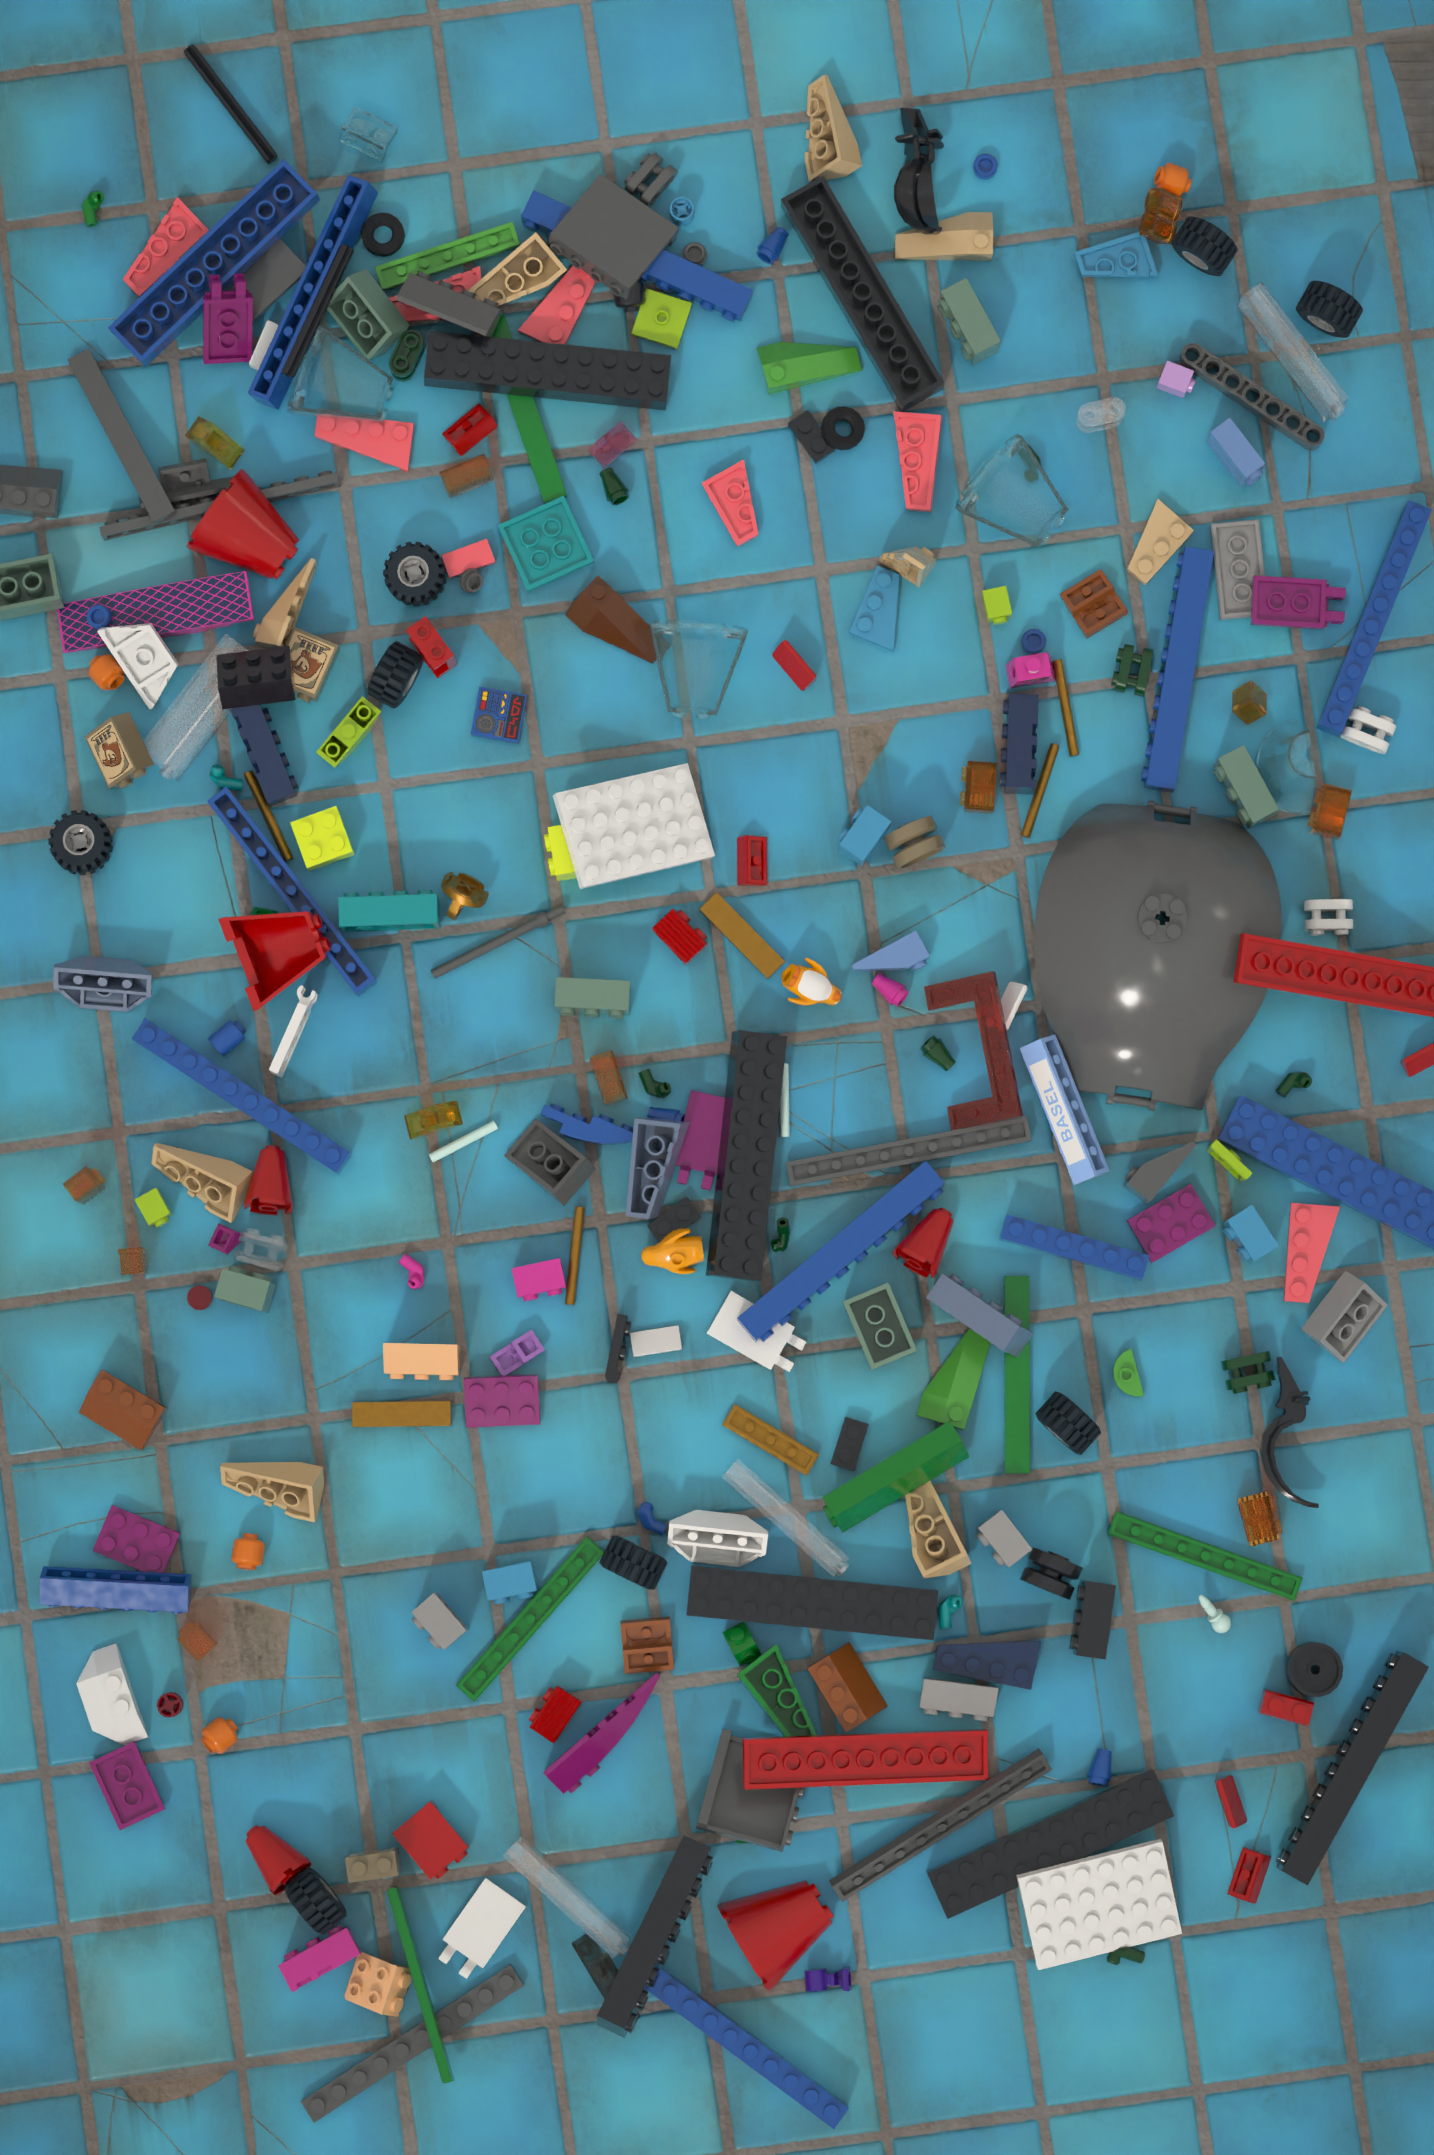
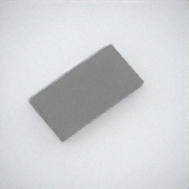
M1259 519L1211 523L1210 530L1212 550L1214 551L1213 560L1219 619L1221 621L1251 618L1252 578L1254 575L1265 576Z

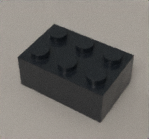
M290 646L216 655L218 691L222 710L296 700L294 667Z
M1084 1580L1082 1585H1078L1076 1600H1080L1079 1610H1074L1073 1624L1077 1625L1076 1635L1071 1634L1069 1649L1073 1650L1074 1655L1106 1660L1116 1585Z

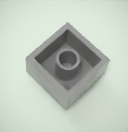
M1003 1510L997 1511L976 1528L979 1531L976 1534L977 1538L984 1546L990 1545L994 1551L991 1556L999 1566L1005 1565L1009 1568L1032 1550Z
M437 1592L430 1595L411 1612L414 1615L412 1621L420 1630L425 1628L431 1636L428 1639L436 1649L440 1647L443 1650L447 1649L469 1630Z

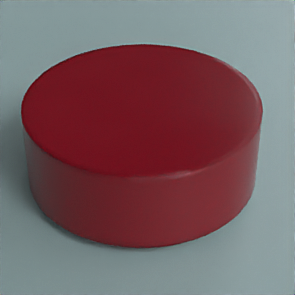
M197 1285L189 1290L187 1301L192 1308L204 1310L212 1303V1293L207 1287Z

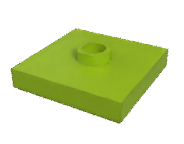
M646 288V302L640 306L631 335L678 350L692 303Z
M1217 1139L1209 1145L1206 1151L1240 1183L1251 1176L1252 1172L1240 1162L1241 1158L1234 1151L1226 1149Z

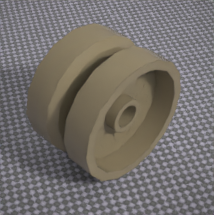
M932 816L909 822L883 838L888 850L894 851L903 848L893 856V861L898 870L926 860L946 848L941 835L927 837L937 828Z

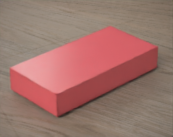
M487 539L441 555L450 579L460 576L469 568L477 570L496 563Z

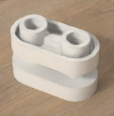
M1357 706L1356 709L1352 708L1348 720L1353 722L1352 728L1345 726L1340 737L1371 751L1386 754L1389 743L1384 741L1385 735H1394L1397 727L1393 724L1394 720L1384 715H1380V717L1370 714L1371 711L1361 706ZM1362 726L1375 731V736L1362 732Z
M1305 900L1304 911L1311 912V919L1304 920V931H1309L1311 936L1324 935V931H1334V935H1349V930H1353V919H1346V911L1353 910V900ZM1321 912H1336V919H1321Z

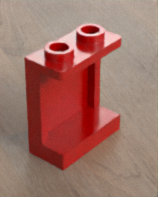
M426 616L406 630L410 636L409 641L417 652L423 655V660L437 679L457 665L454 654Z
M432 1800L392 1834L429 1879H432L434 1876L439 1879L449 1871L447 1868L449 1863L453 1860L458 1863L468 1854L466 1849L469 1845L467 1842L465 1843L440 1813Z

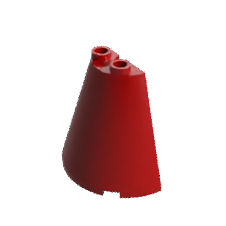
M241 469L230 480L229 483L231 485L223 489L209 507L191 535V538H193L192 542L189 540L186 547L202 555L277 580L285 570L282 564L286 558L291 560L297 553L299 548L296 545L299 539L246 471Z
M309 911L222 917L218 919L226 941L233 940L250 986L245 988L253 1011L261 1008L327 957V952L331 950L328 938L323 937L320 929L323 927L320 916L318 914L313 915Z
M807 1880L717 1905L739 1947L768 1991L772 1990L832 1924L830 1920L834 1917L827 1904L821 1906L817 1899L821 1894L815 1884L809 1885Z

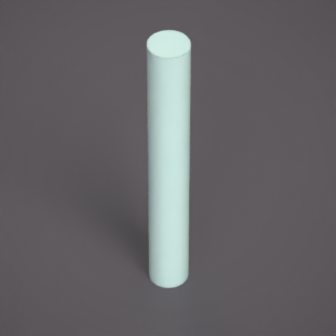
M784 1063L779 1108L780 1137H790L788 1063Z
M493 1120L435 1150L429 1156L434 1163L497 1130L498 1127Z

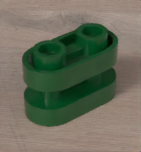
M407 330L403 332L389 360L392 376L400 382H406L414 376L425 352L423 337L418 331Z
M1124 644V648L1118 649L1116 662L1120 663L1119 672L1114 671L1111 685L1116 686L1115 691L1125 693L1126 686L1134 687V695L1144 697L1153 649L1143 648L1141 655L1133 653L1134 645ZM1131 663L1140 664L1137 678L1128 676Z
M1266 1351L1221 1361L1223 1371L1231 1370L1232 1379L1225 1381L1227 1390H1233V1394L1248 1391L1247 1386L1256 1384L1257 1389L1272 1386L1271 1381L1276 1380L1274 1370L1266 1372L1264 1362L1271 1361L1270 1352ZM1254 1364L1257 1374L1242 1377L1240 1367Z

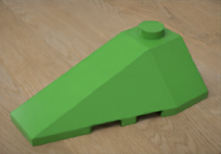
M777 342L756 348L768 395L862 371L856 347Z
M968 1329L924 1390L916 1416L942 1424L950 1421L954 1428L964 1430L991 1342L972 1329Z

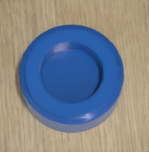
M990 154L979 155L973 164L975 175L984 180L992 178L997 172V161Z
M94 605L88 610L86 619L91 627L99 630L111 624L112 613L103 605Z
M1030 629L1023 634L1021 645L1025 652L1038 654L1044 649L1046 638L1040 630Z

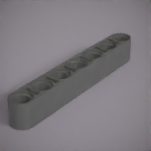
M1189 343L1183 348L1180 355V363L1183 367L1193 370L1194 375L1304 449L1313 451L1320 447L1324 439V431L1318 424L1200 345ZM1189 351L1195 352L1198 359L1196 361H1189L1185 354ZM1213 365L1217 368L1218 373L1215 375L1208 374L1205 367ZM1229 378L1235 379L1238 387H1228L1226 380ZM1254 392L1258 396V400L1255 402L1249 401L1246 398V393ZM1269 405L1275 406L1278 409V414H1268L1266 407ZM1288 419L1296 420L1298 428H1289L1286 421ZM1310 432L1315 433L1318 436V441L1310 442L1306 434Z

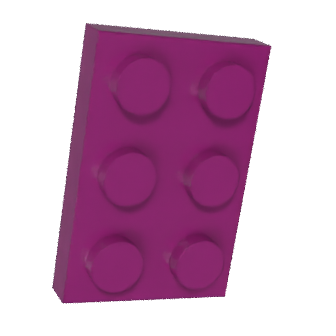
M1191 1184L1127 1220L1146 1255H1150L1149 1260L1151 1263L1216 1226Z
M538 1374L464 1377L466 1428L540 1425Z
M111 1505L93 1551L142 1572L164 1573L181 1533Z
M135 1741L89 1762L119 1830L166 1809Z

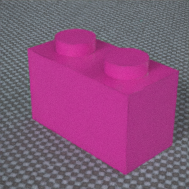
M560 1258L511 1268L517 1297L523 1298L524 1302L538 1299V1294L547 1292L548 1296L562 1294V1289L567 1288Z

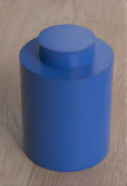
M229 1020L207 1039L224 1057L246 1038L243 1035L246 1030L237 1020L234 1023Z

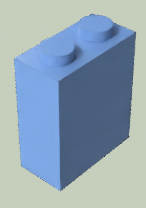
M1228 418L1210 432L1206 443L1242 488L1246 484L1250 487L1261 478L1260 476L1263 474L1262 470L1266 463L1232 419Z

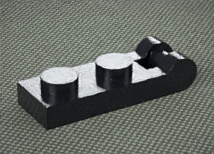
M617 1314L605 1373L606 1380L611 1384H615L620 1380V1373L617 1370L619 1360L624 1361L626 1346L622 1345L624 1336H629L631 1322L627 1321L628 1316Z

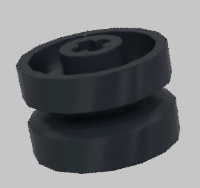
M1033 1547L1028 1559L1031 1563L1040 1566L1041 1569L1038 1571L1031 1567L1024 1568L1020 1580L1070 1600L1075 1588L1072 1584L1062 1581V1577L1077 1580L1083 1568L1069 1562V1559L1050 1551L1047 1553Z
M1306 1642L1298 1645L1290 1652L1286 1660L1285 1673L1288 1682L1296 1691L1307 1696L1321 1697L1330 1694L1338 1687L1343 1676V1665L1340 1656L1332 1647L1320 1642ZM1312 1665H1318L1316 1667L1319 1671L1317 1674L1311 1673Z

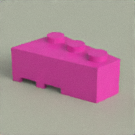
M341 1925L328 1931L329 1936L320 1940L317 1937L306 1943L307 1948L298 1952L297 1949H294L284 1955L285 1960L278 1967L292 1992L361 1954L362 1951L348 1926L342 1929Z

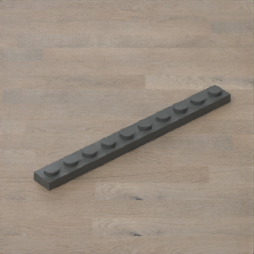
M324 471L318 473V477L310 479L308 476L298 477L294 479L293 483L276 482L270 485L271 488L262 489L261 492L271 503L341 487L337 472ZM206 498L200 500V504L190 506L189 503L177 505L175 509L176 514L155 525L150 516L143 517L142 514L132 515L128 517L127 521L122 522L110 520L104 523L105 526L99 527L101 536L106 541L202 519L215 500L213 498Z
M1026 1116L786 1162L790 1187L1019 1144L1032 1141Z
M1038 1748L829 1880L831 1886L842 1902L1048 1773L1052 1768Z
M511 1964L435 2013L442 2038H445L524 1986ZM422 2021L301 2100L312 2121L315 2123L431 2047L425 2021Z

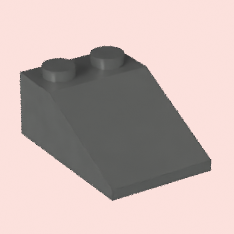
M537 1119L533 1121L504 1155L563 1206L596 1169L584 1155Z
M1194 1141L1142 1164L1139 1168L1134 1166L1124 1178L1127 1181L1124 1187L1147 1205L1197 1144Z

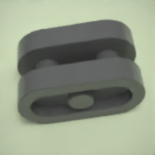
M656 152L652 155L648 153L640 162L641 167L636 173L632 171L624 181L626 184L625 190L632 196L639 191L642 194L639 201L648 207L657 200L678 173V170L672 165H668L665 169L661 167L663 158ZM655 173L658 177L648 187L645 183Z

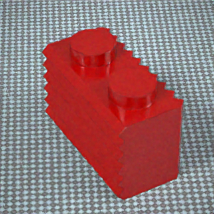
M673 908L652 928V931L687 965L707 946V943L704 941L707 936L698 927L694 930L688 924L690 919L681 909L677 912Z
M558 1685L555 1689L552 1687L548 1689L542 1698L546 1703L541 1710L536 1707L528 1719L532 1722L530 1728L553 1744L582 1703L581 1700Z
M1263 1689L1258 1712L1262 1715H1269L1270 1717L1307 1726L1310 1722L1314 1702Z

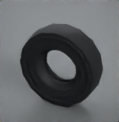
M377 213L366 220L362 227L361 237L363 245L369 252L376 256L386 257L393 255L401 248L404 243L405 233L403 225L398 218L389 213ZM380 226H387L392 231V238L387 243H379L374 239V231Z
M843 406L836 407L827 413L823 418L821 431L826 443L838 450H849L857 446L862 440L865 425L858 412ZM844 420L850 424L852 431L849 436L843 437L836 433L834 425L837 421Z

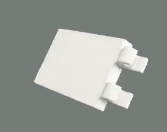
M302 985L297 989L299 1002L269 1068L272 1074L280 1078L284 1075L309 1018L312 1006L318 1000V994L314 990H312L309 997L305 998L306 989Z
M731 1291L707 1334L769 1370L775 1364L790 1373L794 1363L780 1356L783 1348L788 1343L802 1351L807 1342L792 1334L795 1327L789 1323H786L784 1326L778 1324L772 1329L774 1334L765 1342H762L761 1339L755 1342L737 1321V1317L754 1303Z
M485 1878L442 1939L448 1945L438 1959L447 1964L455 1951L458 1950L469 1958L459 1971V1974L467 1979L476 1965L484 1968L526 1906L488 1878Z

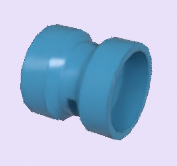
M677 197L671 202L670 217L676 225L686 226L694 218V205L689 198Z

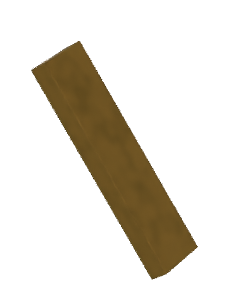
M717 892L699 909L767 979L785 963Z
M451 1401L352 1402V1427L451 1426Z
M734 1404L722 1424L806 1476L819 1456L816 1452Z

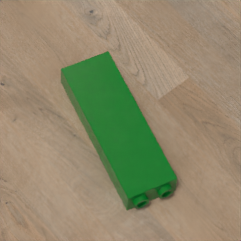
M948 1421L823 1496L822 1498L826 1505L822 1508L834 1528L839 1526L843 1533L967 1459L969 1454L952 1423Z

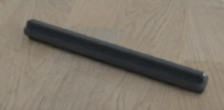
M195 45L188 46L184 50V54L264 160L268 164L275 161L278 157L277 153Z
M347 245L340 246L282 369V373L289 378L296 376L352 257L354 250Z

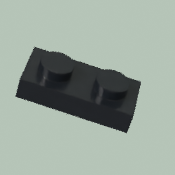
M808 410L788 423L789 428L815 464L835 452L836 449L826 443L820 426Z
M686 1197L648 1224L647 1227L657 1241L661 1242L673 1230L687 1228L701 1218V1216Z
M848 1417L844 1418L830 1464L851 1471L855 1470L869 1424Z

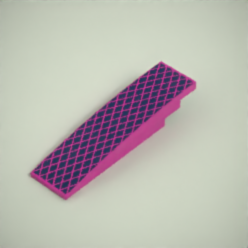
M246 571L64 603L65 608L57 609L63 653L107 647L98 634V630L91 627L86 619L88 610L94 605H103L111 611L112 621L108 627L152 623L161 638L206 632L208 629L254 620Z

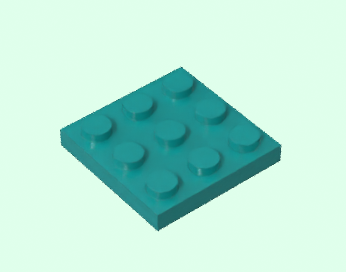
M564 496L497 525L527 592L594 563Z

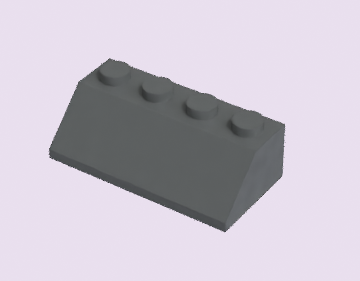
M417 271L416 275L412 273L408 275L396 300L484 336L493 337L503 311L497 308L499 303L487 298L484 299V302L475 299V293L462 289L461 293L452 290L454 285L440 280L439 284L430 281V275Z
M0 465V514L58 519L63 470Z

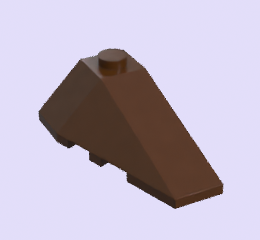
M599 576L581 592L565 614L582 632L621 648L651 664L669 647Z

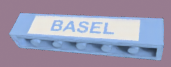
M1056 1035L1041 1038L1021 1047L1020 1051L1023 1060L1026 1063L1032 1083L1036 1088L1073 1184L1076 1185L1109 1172L1110 1170Z

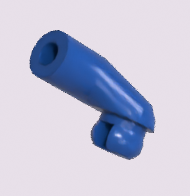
M643 1502L637 1511L642 1527L663 1536L667 1524L655 1520L652 1513L653 1505L649 1502Z

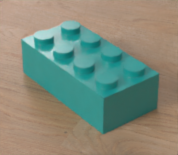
M418 890V894L409 895L408 891H393V895L386 896L383 895V892H369V896H359V893L350 892L344 893V897H338L339 927L342 932L440 929V902L438 895L432 893V890Z

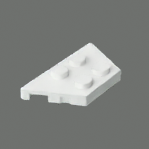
M152 623L100 628L97 631L149 710L152 709L177 668L178 662Z

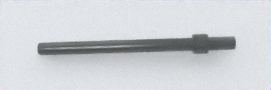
M562 904L545 913L542 911L535 915L536 918L432 969L431 972L436 979L539 926L543 928L549 925V921L566 912Z

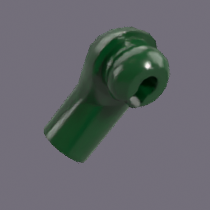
M650 1069L638 1073L647 1094L658 1098H665L670 1094V1084L655 1081Z
M781 1217L777 1220L779 1239L771 1241L774 1252H783L788 1247L790 1236L789 1221L787 1218Z
M1131 1947L1118 1948L1108 1952L1107 1962L1118 1965L1120 1958H1124L1141 1964L1144 1961L1145 1952Z

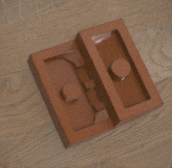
M1101 569L1060 593L1061 599L1086 638L1091 637L1128 614L1127 608L1115 593L1113 585Z
M670 1616L620 1621L625 1674L674 1670Z

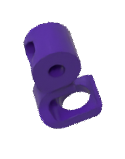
M844 1967L840 1971L828 1973L826 1968L804 1970L805 1991L827 1990L828 1986L840 1985L843 1991L852 1990L850 1967Z

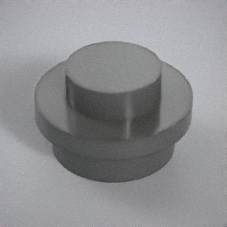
M689 243L683 250V258L700 266L707 258V251L700 243Z
M469 568L461 574L459 584L462 590L472 593L482 587L483 578L478 570Z

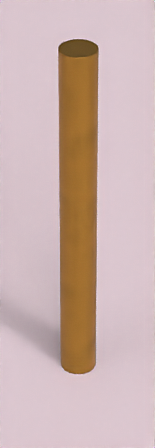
M1062 659L1054 660L1053 666L1069 756H1078L1079 750Z
M1050 743L1021 832L1022 837L1030 838L1060 747L1059 745Z
M253 771L244 773V777L283 860L287 862L293 859Z
M575 1206L565 1298V1304L575 1305L585 1207Z

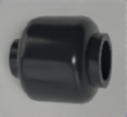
M641 280L630 290L627 300L613 294L615 306L617 308H624L625 313L639 311L638 306L646 302L644 284Z

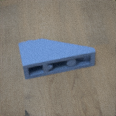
M915 930L852 964L851 969L853 972L909 970L911 968H914L916 971L928 964L926 960L930 958V955Z

